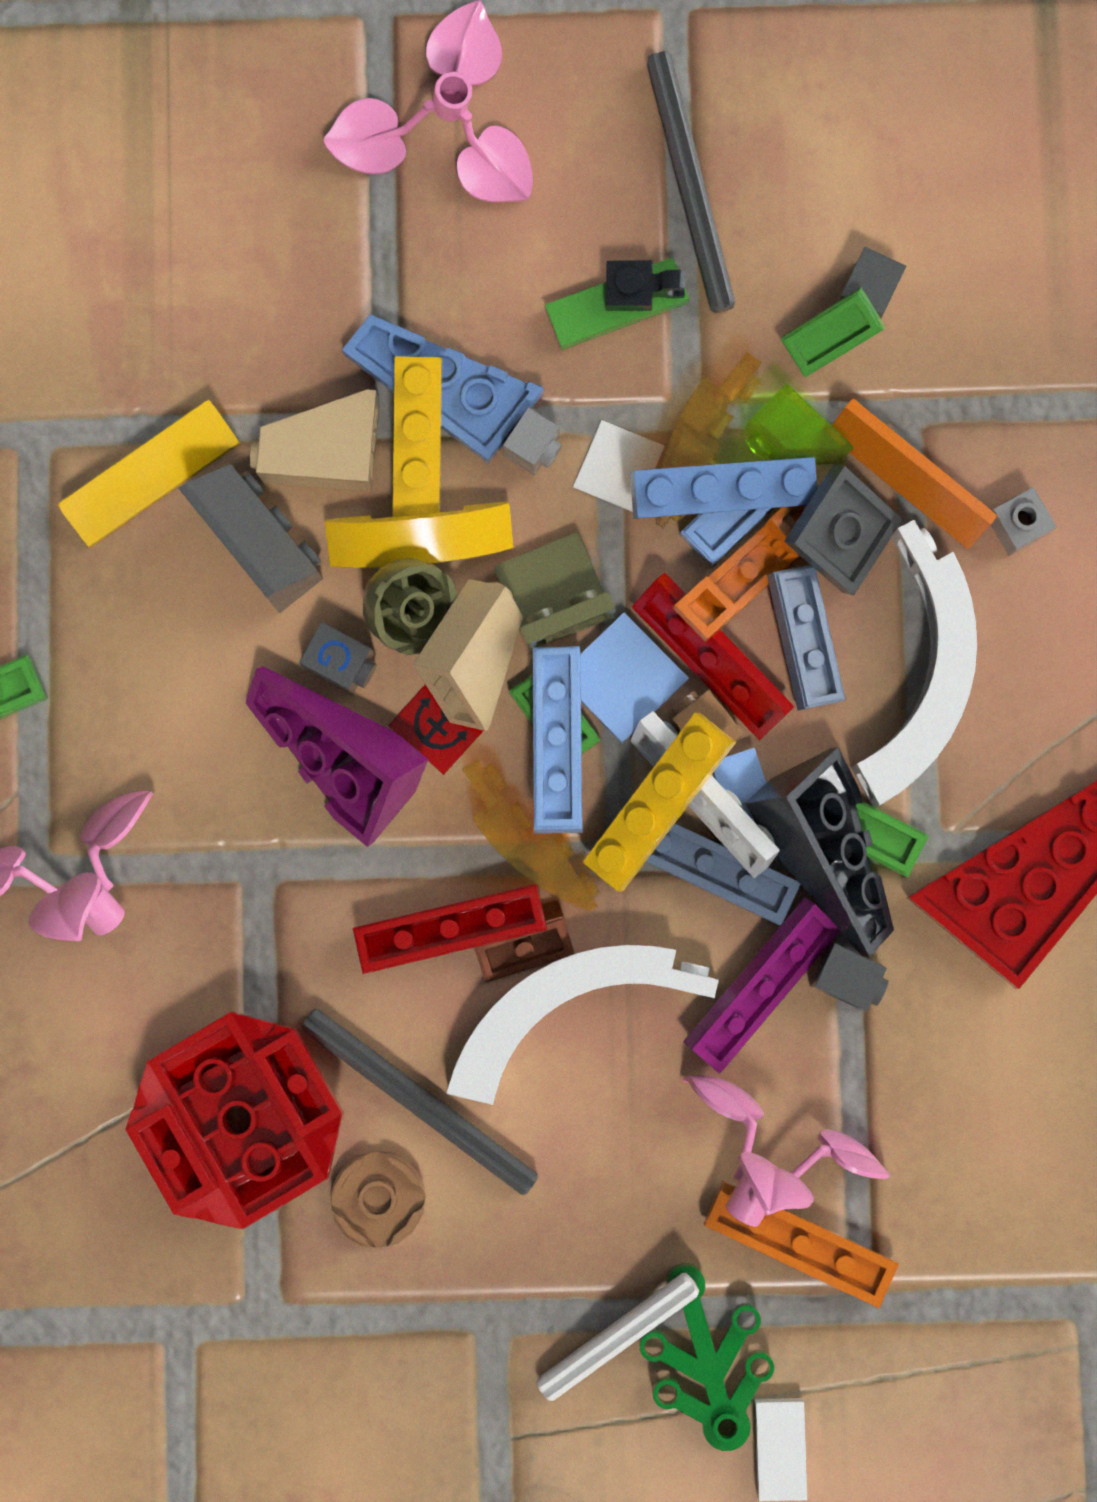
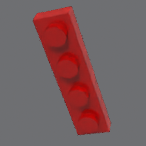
M663 573L631 607L760 741L794 708L793 704L721 630L705 642L673 609V606L686 593L666 573Z

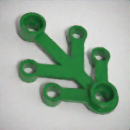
M681 1263L669 1271L666 1284L680 1274L687 1273L695 1281L699 1289L697 1297L683 1307L697 1358L668 1342L666 1336L658 1330H651L640 1338V1352L646 1360L651 1362L661 1360L705 1385L710 1405L682 1391L679 1383L674 1378L667 1376L659 1378L654 1383L652 1394L655 1403L660 1408H675L702 1423L704 1436L712 1447L721 1451H733L740 1448L749 1437L751 1425L746 1410L761 1382H766L772 1377L775 1368L770 1355L765 1351L754 1350L750 1352L744 1361L746 1372L731 1397L728 1398L723 1380L746 1337L759 1329L761 1324L760 1314L749 1303L737 1305L731 1313L732 1323L715 1352L700 1300L705 1291V1279L695 1265ZM743 1311H750L754 1314V1322L749 1327H741L737 1323V1317ZM652 1337L660 1339L663 1343L661 1351L656 1354L647 1352L644 1347L646 1341ZM757 1358H763L768 1362L767 1370L762 1374H755L750 1369L751 1363ZM664 1385H671L676 1389V1395L670 1401H664L658 1396L659 1389ZM724 1419H731L736 1424L735 1430L729 1435H723L718 1431V1425Z

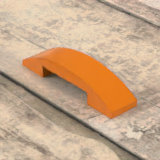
M806 506L780 508L746 543L673 606V609L705 642L769 586L767 575L786 570L800 556L784 540Z

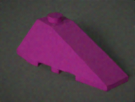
M264 666L256 669L245 702L275 743L279 747H288L302 765L298 773L307 784L314 781L329 802L324 807L332 818L365 846H370L414 795L429 759L396 732Z

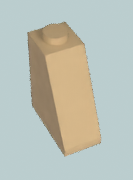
M367 389L260 427L259 441H252L251 468L256 469V473L262 483L372 491L380 406L376 390Z
M469 579L413 663V666L450 723L487 731L491 725L523 619V615L516 605L511 591L501 583H487Z

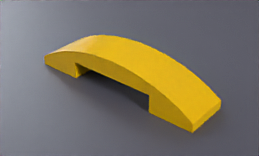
M509 501L464 505L463 510L378 519H371V515L325 519L324 521L330 567H383L394 560L414 558L427 563H439L472 558L514 548Z

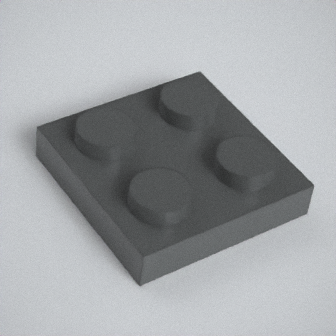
M833 464L784 542L842 593L854 596L903 519L848 468L843 465Z

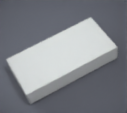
M802 1398L754 1399L758 1500H807L804 1400Z

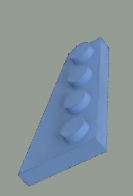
M371 314L342 349L345 357L393 393L395 356L441 357V429L487 464L490 463L504 445L527 408L532 409L544 393V388L511 377L508 375V372L491 365L489 367L449 347L445 349L426 341L423 336Z

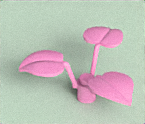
M480 0L466 4L450 13L431 33L426 47V59L431 71L439 75L440 78L436 82L432 99L425 101L424 106L403 126L397 128L398 118L391 106L378 99H360L347 106L340 113L333 127L324 137L326 149L344 166L364 174H384L397 168L405 158L406 148L400 136L409 133L425 116L434 111L442 120L456 121L460 119L463 123L466 139L471 146L465 148L459 154L456 170L458 180L468 194L481 201L501 203L526 201L532 192V167L528 154L519 138L508 129L496 125L486 128L479 139H477L472 128V114L467 110L472 97V86L484 84L493 78L499 70L502 61V47L499 37Z
M151 791L127 793L109 800L96 809L85 823L80 834L81 841L85 845H89L87 853L95 873L85 872L78 874L61 885L59 889L27 868L19 866L26 855L21 847L8 846L1 848L0 896L10 887L14 877H23L47 892L48 894L37 903L29 917V926L37 934L46 938L81 941L84 924L98 936L111 932L122 921L125 910L108 892L113 887V884L106 877L99 859L100 849L113 847L127 835L154 794Z
M690 1075L685 1076L682 1080L684 1083H689L695 1093L714 1111L727 1118L742 1121L746 1127L743 1150L738 1158L739 1168L734 1175L739 1182L725 1206L733 1217L747 1225L759 1226L765 1215H770L784 1209L810 1207L814 1201V1196L799 1177L821 1157H833L842 1168L861 1176L883 1180L889 1179L891 1176L876 1157L861 1143L844 1133L828 1129L821 1130L818 1135V1139L823 1145L813 1151L791 1173L779 1169L762 1156L751 1153L757 1127L755 1119L761 1120L764 1112L747 1092L731 1082L713 1076Z

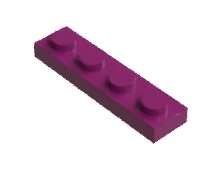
M804 898L685 1038L683 1043L720 1074L828 947L840 930L816 904Z

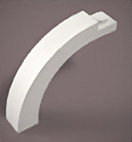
M915 520L899 527L891 539L910 571L926 609L930 633L929 665L919 699L900 730L877 752L851 767L867 799L874 808L902 792L919 778L939 756L952 737L963 715L971 692L976 667V618L965 575L954 552L936 560L934 553L937 552V548L932 536L925 528L919 529Z
M622 945L601 947L557 960L532 973L514 986L484 1016L461 1052L446 1094L493 1105L502 1073L520 1041L545 1015L578 995L612 985L651 984L715 998L718 979L708 977L710 968L683 961L680 970L672 969L676 950L655 946Z

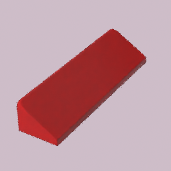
M537 884L352 929L362 974H367L546 931L547 925L539 887Z

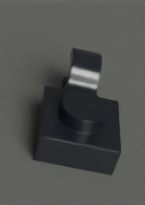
M653 260L607 261L606 311H652V299L654 297L685 298V270H666L653 274Z

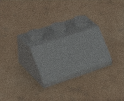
M229 464L188 481L178 488L279 613L322 580L321 575L316 570V567L322 563L305 541L297 546L286 532L293 528V526L276 505L270 510L264 506L258 498L264 493V490L247 470L239 475L234 467Z

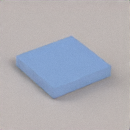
M625 613L620 615L581 653V703L621 744L634 733L641 719L652 711L656 712L689 679Z

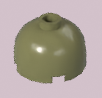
M414 558L397 559L378 569L368 581L363 594V616L369 630L385 646L406 655L420 654L457 598L458 593L453 580L435 565Z

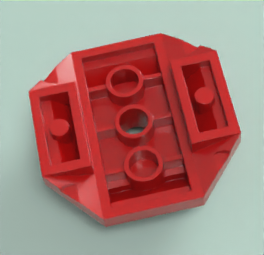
M232 1011L147 1061L134 1107L131 1110L125 1130L173 1215L245 1229L329 1178L344 1111L297 1029ZM233 1106H242L250 1113L251 1124L247 1131H237L230 1125L228 1115Z

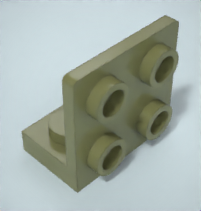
M573 533L497 564L494 568L499 583L511 591L513 599L523 615L519 631L528 652L533 651V647H543L614 618L615 607L608 591L604 593L579 533Z

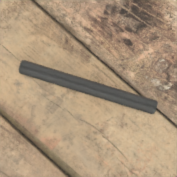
M668 51L653 53L648 57L647 67L708 302L713 313L726 312L734 308L735 297L672 56Z
M314 1009L304 1020L301 1028L306 1034L519 1194L526 1195L534 1186L538 1178L534 1170L322 1011Z

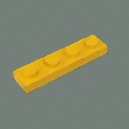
M395 356L393 517L440 512L441 357Z
M695 712L583 860V863L617 892L624 891L736 744V741L704 715Z

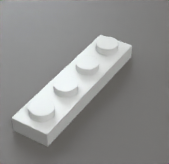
M652 711L639 721L630 742L654 767L677 737L678 732L670 723L662 721ZM712 775L688 805L753 878H756L765 871L780 851L775 845L770 832L765 827L756 824L743 810L738 797L733 792L725 790Z

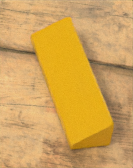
M207 400L58 503L57 506L86 545L91 548L231 451L240 442L212 402Z

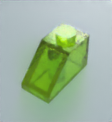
M788 383L748 421L744 432L748 437L746 443L750 449L763 460H766L768 457L771 460L815 457L816 465L842 464L854 448Z

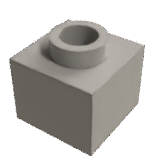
M528 407L503 445L504 457L535 476L541 465L549 468L562 448V444L557 442L560 438V427Z
M1034 487L992 510L998 516L992 522L991 527L1008 556L1043 538L1057 527ZM1019 511H1025L1032 523L1031 525L1020 523L1018 520Z

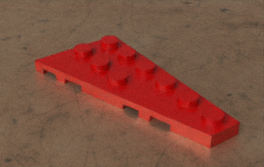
M1097 780L906 898L1013 988L1020 989L1097 895Z

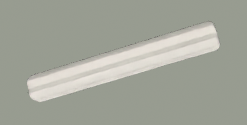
M687 1273L677 1276L542 1374L537 1381L540 1392L548 1401L557 1399L694 1300L699 1293L696 1283Z

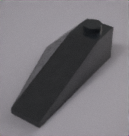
M835 747L771 778L745 804L755 823L765 827L772 835L775 845L780 850L777 857L859 954L863 957H870L894 931V926L881 876L872 872L870 860L867 856L866 847L872 846L873 843L870 831H862L856 808V804L862 803L859 787L839 748Z

